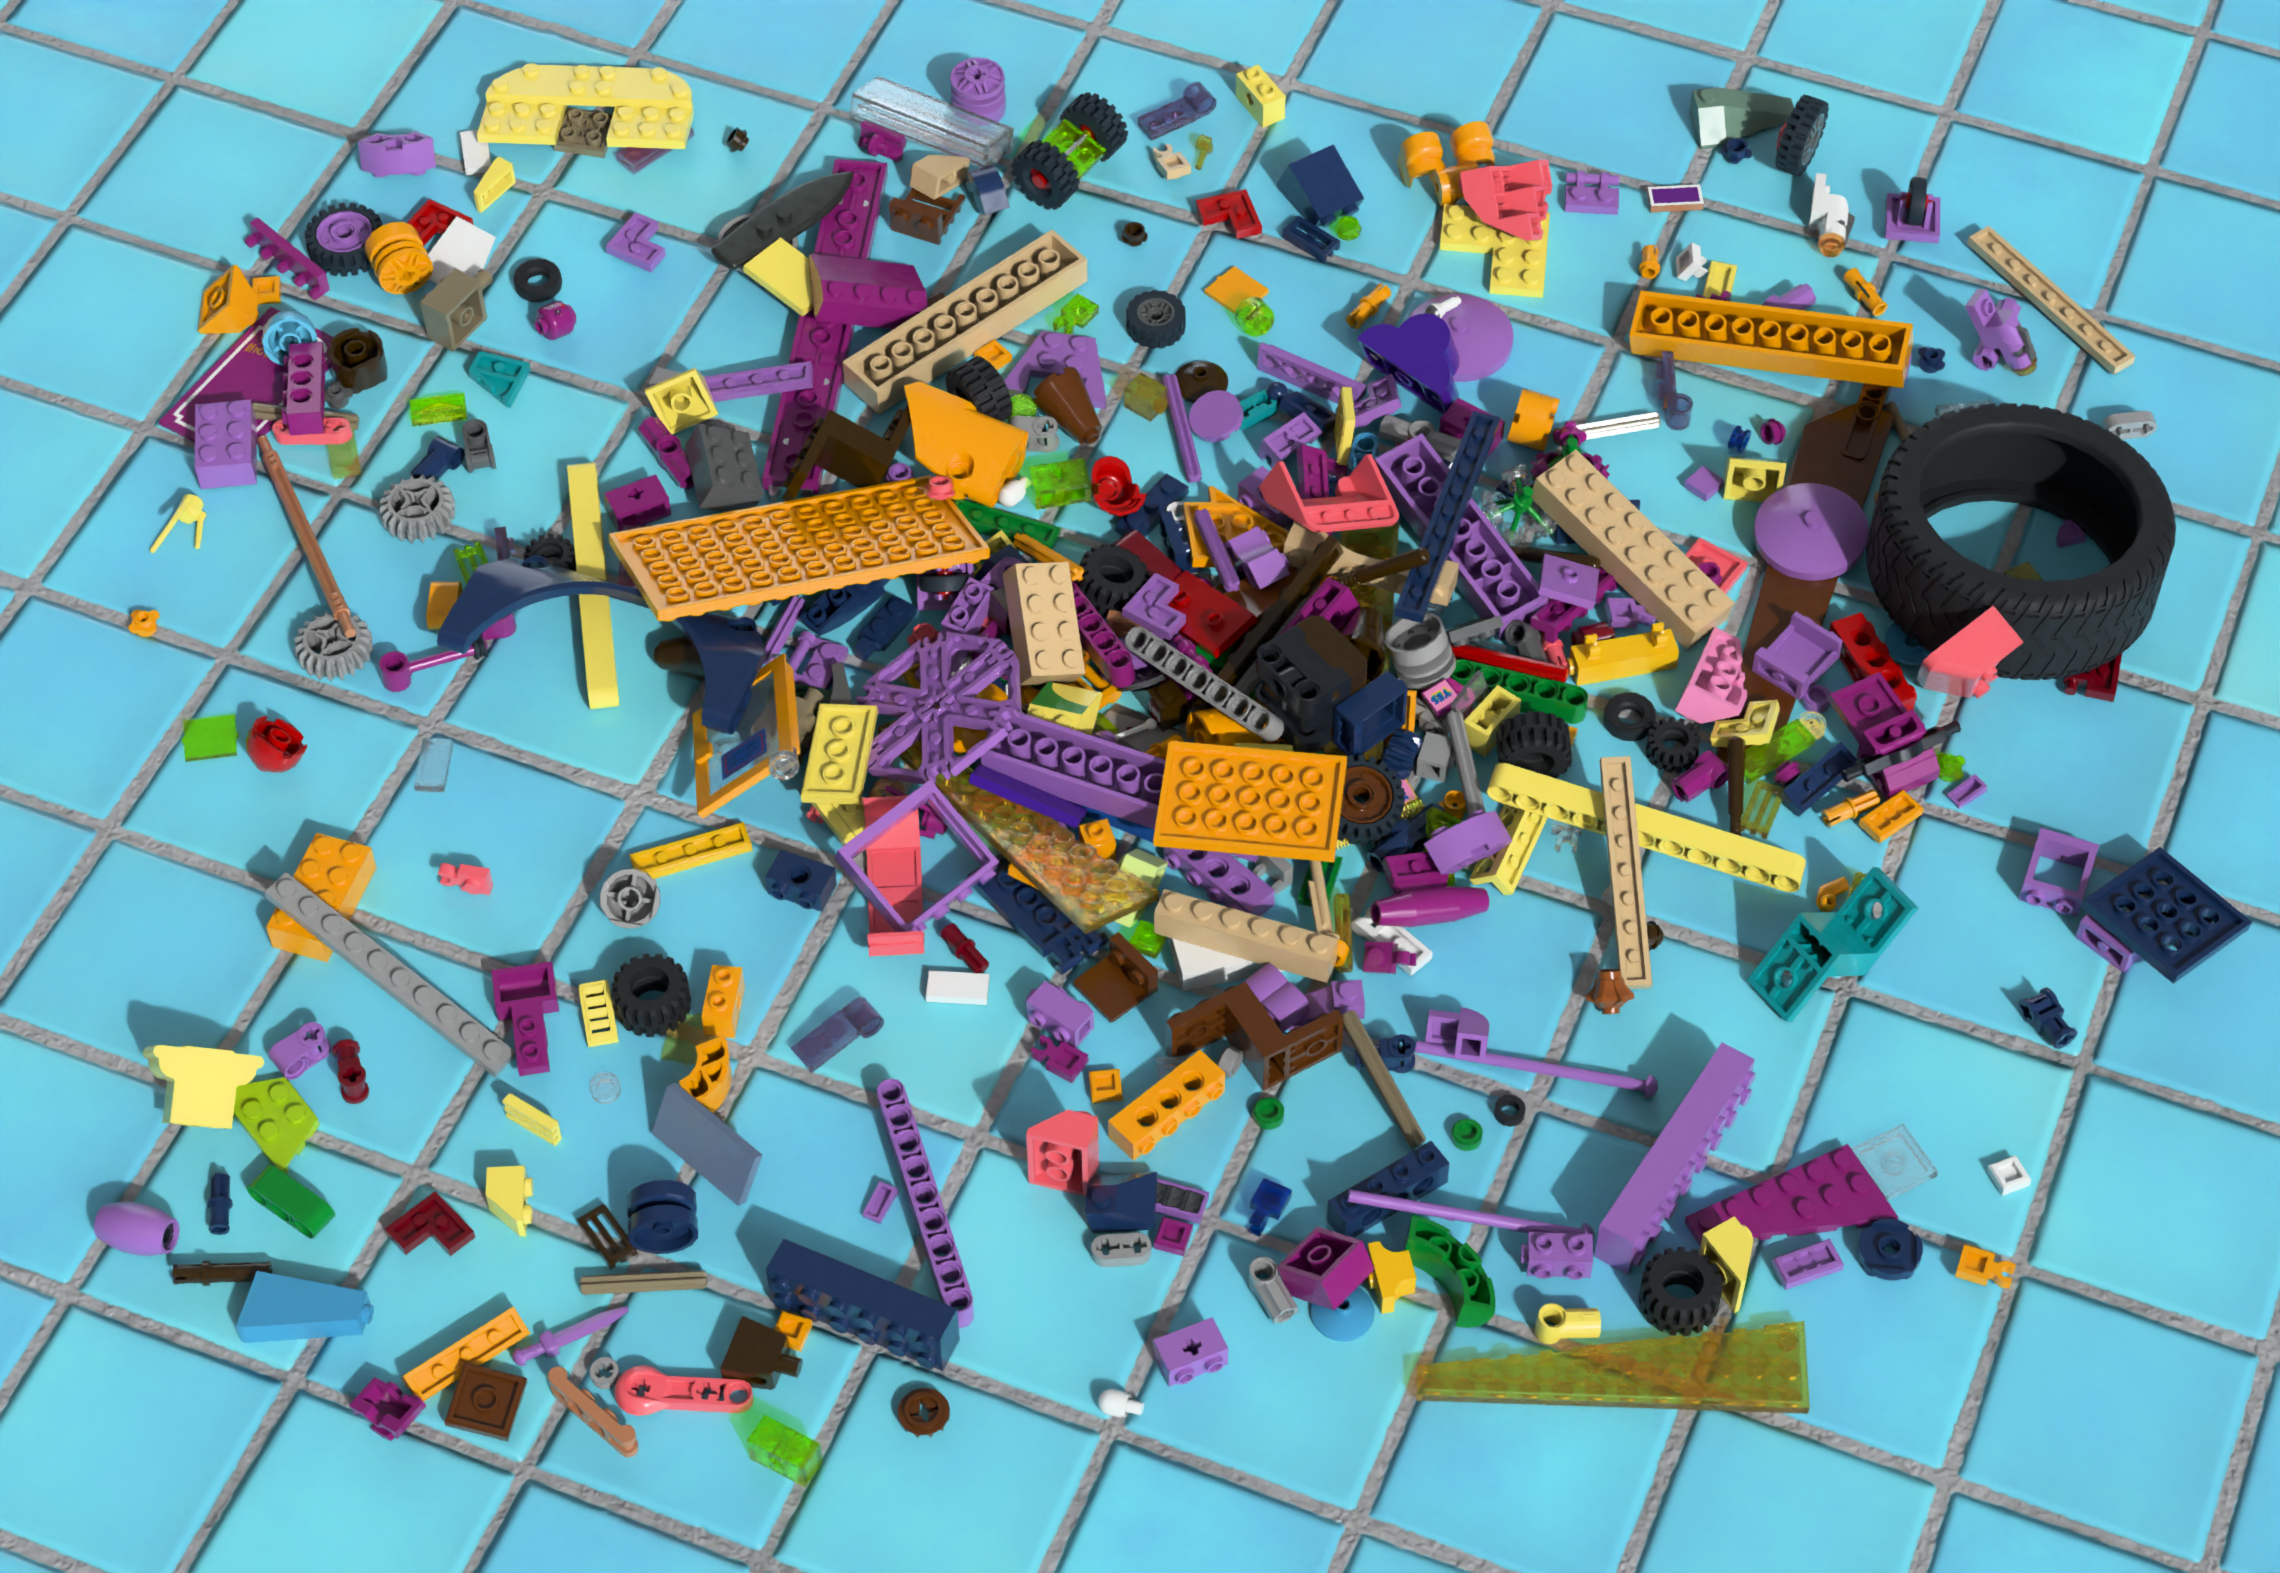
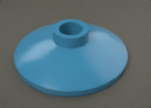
M1893 623L1886 632L1885 644L1890 655L1902 663L1921 665L1923 660L1933 652V650L1929 652L1926 648L1917 644L1918 640L1915 638L1913 640L1902 631L1900 625L1897 626Z
M1359 1287L1341 1304L1347 1305L1348 1308L1346 1309L1337 1307L1335 1310H1331L1313 1303L1311 1304L1310 1314L1313 1325L1322 1335L1332 1340L1351 1341L1357 1339L1370 1329L1374 1321L1375 1310L1370 1296Z

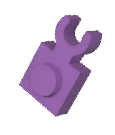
M1607 598L1604 604L1608 624L1613 628H1637L1639 622L1647 626H1651L1656 622V618L1648 614L1642 604L1636 605L1634 598Z

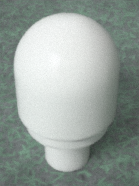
M1023 476L1020 480H1012L1006 483L998 493L1000 504L1005 507H1013L1019 503L1026 494V488L1031 485L1030 480Z
M1115 1389L1103 1391L1098 1399L1100 1410L1107 1415L1115 1417H1127L1128 1413L1142 1415L1144 1409L1143 1402L1131 1400L1130 1394Z

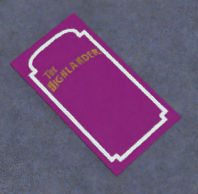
M270 307L158 421L159 425L195 443V404L251 399L252 404L262 403L284 406L283 390L285 388L283 373L288 372L285 371V366L278 365L269 359L264 352L262 343L264 325L269 318L281 311ZM315 328L318 338L317 342L323 343L327 372L331 368L328 348L330 349L331 341L334 337ZM256 419L257 438L262 435L265 436L272 429L276 421Z

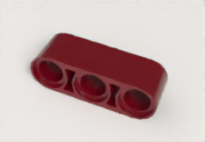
M1131 530L1110 545V547L1118 545L1119 548H1126L1131 550V554L1138 555L1140 557L1139 561L1144 562L1147 566L1146 570L1149 571V579L1154 573H1157L1174 581L1183 573L1173 561L1137 530Z

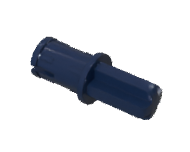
M221 1172L215 1173L211 1178V1198L207 1201V1206L210 1209L208 1230L215 1235H223L229 1232V1209L233 1206V1202L230 1199V1176Z

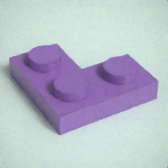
M635 212L608 242L606 252L639 268L652 272L666 256L665 248L649 241L659 229L658 221Z
M1392 373L1367 384L1369 397L1354 404L1356 420L1354 428L1364 427L1370 424L1372 420L1383 415H1391L1402 407L1397 384Z
M1154 573L1122 608L1123 617L1170 641L1186 623L1185 614L1168 606L1171 600L1179 593V584Z

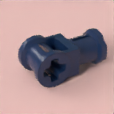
M2045 987L2039 991V994L2029 999L2022 998L2018 1001V1009L2022 1018L2032 1025L2038 1033L2045 1030L2053 1040L2052 1045L2054 1048L2060 1049L2067 1046L2077 1036L2075 1028L2069 1027L2063 1020L2064 1009L2050 988Z
M1399 1034L1392 1038L1379 1039V1044L1374 1045L1388 1071L1403 1074L1411 1071L1415 1066L1414 1053L1416 1045L1411 1037ZM1355 1049L1356 1070H1361L1365 1065Z

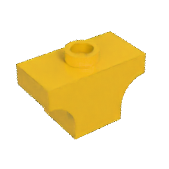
M1380 1241L1368 1243L1367 1253L1375 1268L1367 1277L1369 1289H1375L1381 1314L1394 1312L1395 1301L1399 1297L1415 1293L1416 1274L1409 1250L1392 1252L1385 1249Z

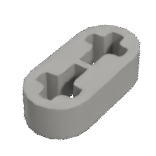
M2136 411L2110 415L2104 419L2102 427L2120 437L2121 440L2149 436L2156 431L2157 424L2152 412Z
M1137 1232L1104 1234L1093 1240L1091 1256L1093 1261L1101 1267L1141 1265L1146 1263L1151 1257V1241L1147 1235ZM1134 1245H1140V1253H1135ZM1102 1247H1108L1109 1255H1103Z

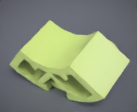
M1137 848L1124 854L1119 861L1117 875L1100 893L1098 904L1101 905L1098 915L1129 928L1132 927L1146 911L1145 905L1148 895H1155L1167 868L1168 861Z

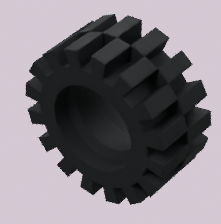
M548 534L546 539H544L543 535L538 536V542L533 539L530 541L531 546L527 545L525 548L524 561L534 555L544 558L558 557L561 559L553 563V565L576 571L574 546L570 544L569 539L563 540L562 535L558 534L554 538L553 534Z
M1670 717L1669 722H1666L1665 718L1660 719L1659 724L1655 722L1652 725V729H1649L1646 744V756L1650 758V763L1652 765L1657 763V769L1659 770L1667 767L1666 772L1668 773L1672 772V768L1676 769V773L1682 772V767L1685 770L1690 769L1691 764L1693 765L1698 758L1701 741L1700 736H1698L1699 731L1697 728L1693 729L1692 723L1689 722L1687 725H1684L1685 719L1682 718L1679 719V722H1675V717ZM1674 740L1680 742L1684 748L1678 750L1668 749L1662 745V742Z

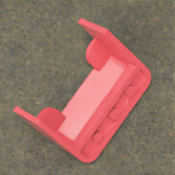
M1992 606L1927 656L1921 664L1916 680L1927 690L1966 698L1975 696L1978 699L1991 689L1989 684L1999 677L1996 674L1998 670L1995 667L2004 657L2023 644V641L1998 610Z

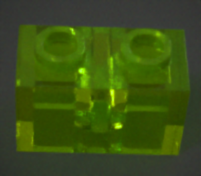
M1084 458L1029 467L1030 487L1036 510L1091 501V482Z
M766 1415L762 1417L747 1439L751 1460L803 1487L807 1486L823 1462L820 1443Z

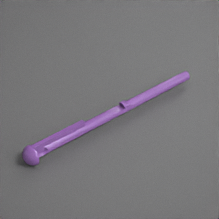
M1417 1040L1415 1052L1454 1059L1455 1047ZM1486 1052L1485 1063L1469 1061L1645 1092L1644 1098H1650L1658 1091V1081L1650 1074H1648L1647 1080H1640L1627 1076Z
M1349 1189L1347 1195V1202L1440 1217L1450 1221L1457 1220L1510 1229V1231L1522 1233L1592 1234L1594 1239V1231L1586 1223H1583L1580 1229Z

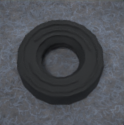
M533 259L524 262L515 270L513 277L517 294L529 302L547 301L555 297L562 286L560 269L555 263L546 259ZM542 275L548 278V281L542 285L534 286L528 283L529 278Z
M1625 692L1617 694L1608 701L1604 708L1603 722L1607 731L1612 736L1623 741H1637L1648 736L1649 729H1652V725L1656 720V711L1652 702L1645 696L1637 693ZM1623 710H1633L1640 715L1641 719L1635 724H1627L1622 722L1618 715Z

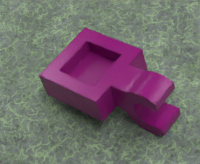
M1365 942L1363 972L1396 974V965L1416 966L1417 954L1410 953L1409 951H1397L1398 944L1393 942Z

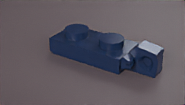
M893 595L860 632L858 643L855 645V657L865 662L875 650L878 652L881 650L885 651L916 616L917 607Z

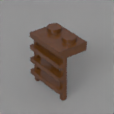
M912 188L905 200L893 197L889 203L891 230L940 245L941 237L943 234L946 235L950 223L953 224L955 220L954 216L961 211L965 195L960 194L956 201L942 196L933 200Z

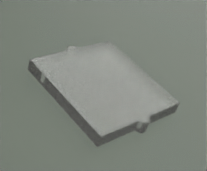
M1476 671L1469 682L1463 685L1461 692L1450 704L1453 712L1460 711L1464 720L1490 694L1481 671Z

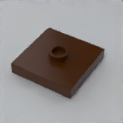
M464 1362L445 1419V1426L508 1442L527 1386V1378Z

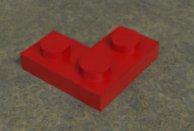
M1246 189L1196 200V210L1203 226L1229 221L1236 239L1262 234L1261 222Z
M431 199L407 222V224L412 225L417 230L423 242V247L436 233L443 235L456 216L474 225L473 218Z

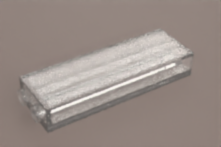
M877 76L852 93L849 117L862 122L866 120L905 135V139L946 155L967 157L970 159L969 164L982 168L993 165L1013 149L1014 139L1012 137L1014 128L883 77Z

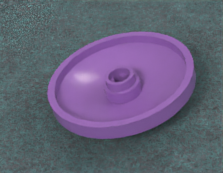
M1447 294L1432 298L1419 305L1411 313L1410 317L1425 313L1426 308L1431 303H1442L1456 296H1459L1461 299V303L1457 307L1446 312L1441 318L1446 322L1459 354V367L1453 376L1454 382H1469L1488 377L1503 367L1509 359L1513 347V328L1505 313L1493 303L1467 294Z
M1816 483L1795 484L1776 491L1762 503L1756 514L1754 524V541L1762 558L1782 574L1809 581L1834 578L1853 568L1866 550L1869 533L1867 518L1854 499L1834 487Z

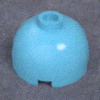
M289 310L279 312L269 318L264 325L262 334L265 354L271 361L281 366H284V356L289 355V344L315 343L318 340L315 327L309 318L299 312Z

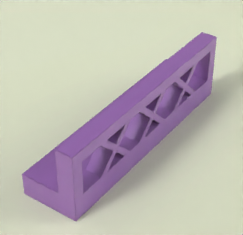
M1262 342L1258 347L1257 369L1336 404H1338L1342 387H1352L1354 404L1359 402L1366 394L1367 385L1276 346L1267 345Z

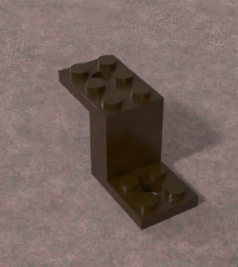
M908 404L904 411L898 409L892 422L887 427L883 438L830 409L824 419L818 417L782 485L787 488L782 499L785 501L795 499L814 464L858 488L878 485L889 468L911 424Z

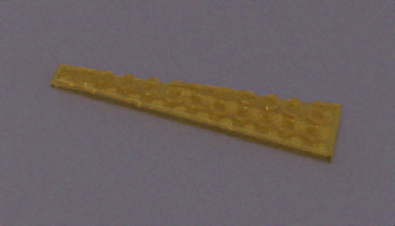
M898 719L879 726L878 735ZM922 738L899 755L913 770H918L922 764ZM967 767L955 777L951 773L949 780H946L942 773L936 776V787L956 811L1085 934L1159 900L1158 890L1133 873L1127 875L1118 869L1117 862L1111 858L1105 860L1099 856L1095 847L1089 843L1084 845L1077 841L1074 833L1060 826L1052 818L970 784L968 781L971 773L974 771L970 767Z
M1804 1321L1764 1325V1329L1747 1331L1746 1328L1733 1329V1332L1715 1334L1714 1331L1703 1332L1701 1336L1686 1338L1682 1335L1663 1339L1651 1338L1573 1347L1571 1351L1552 1353V1350L1540 1351L1538 1355L1530 1356L1512 1354L1508 1355L1507 1358L1495 1360L1486 1357L1470 1361L1459 1360L1417 1365L1416 1401L1808 1414L1810 1405Z

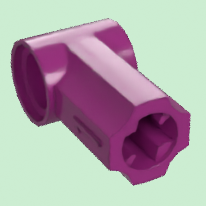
M1711 750L1702 753L1694 762L1693 767L1671 781V788L1674 791L1675 797L1681 802L1685 801L1688 803L1710 787L1713 789L1720 788L1728 781L1727 765Z

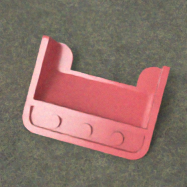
M1366 454L1350 476L1342 477L1338 481L1335 497L1301 499L1283 461H1278L1259 486L1265 501L1271 507L1315 533L1390 527L1399 519V511L1372 454Z

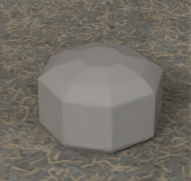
M1230 1046L1224 1049L1219 1056L1217 1065L1225 1072L1226 1078L1233 1077L1238 1071L1243 1060L1242 1051Z

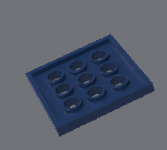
M2161 847L2085 898L2081 905V908L2173 984L2249 930L2252 924L2251 920ZM2162 880H2163V881H2165L2168 885H2162V884H2160L2158 881H2162ZM2139 894H2146L2149 898H2143ZM2187 899L2191 904L2183 903L2181 900ZM2119 907H2127L2131 912L2123 911ZM2167 912L2172 915V918L2166 917L2162 913ZM2210 918L2214 923H2209L2204 919ZM2142 926H2150L2154 931L2146 930ZM2190 931L2194 933L2196 937L2189 936L2185 932ZM2173 945L2177 950H2171L2166 946Z

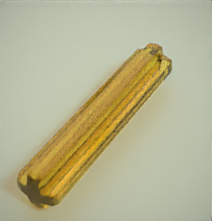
M1337 893L1334 896L1335 934H1338L1340 940L1348 945L1349 953L1344 965L1336 967V970L1339 973H1350L1353 970L1350 896L1347 893Z

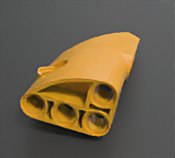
M923 382L904 385L911 420L915 459L935 475L951 479V483H953L952 490L955 491V495L950 497L951 499H965L968 496L969 500L993 508L998 502V493L1001 488L1009 481L1014 480L1024 463L1028 432L980 413L971 402Z

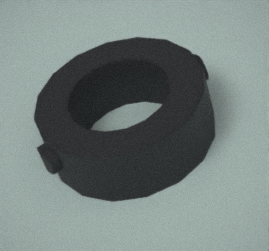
M1515 1095L1500 1097L1495 1103V1119L1503 1126H1517L1524 1120L1525 1103ZM1505 1106H1513L1518 1110V1113L1509 1116L1504 1114L1501 1109Z

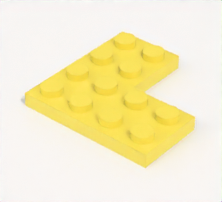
M1444 204L1440 250L1493 254L1490 294L1543 298L1550 213L1547 212L1546 220L1540 222L1543 230L1542 239L1526 241L1484 223L1470 206Z

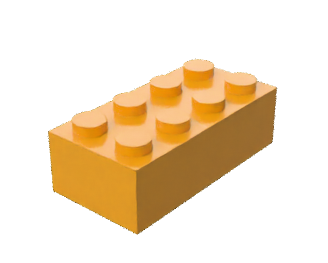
M316 833L293 878L349 921L377 867L371 847ZM276 907L266 926L272 947L328 962L333 950Z

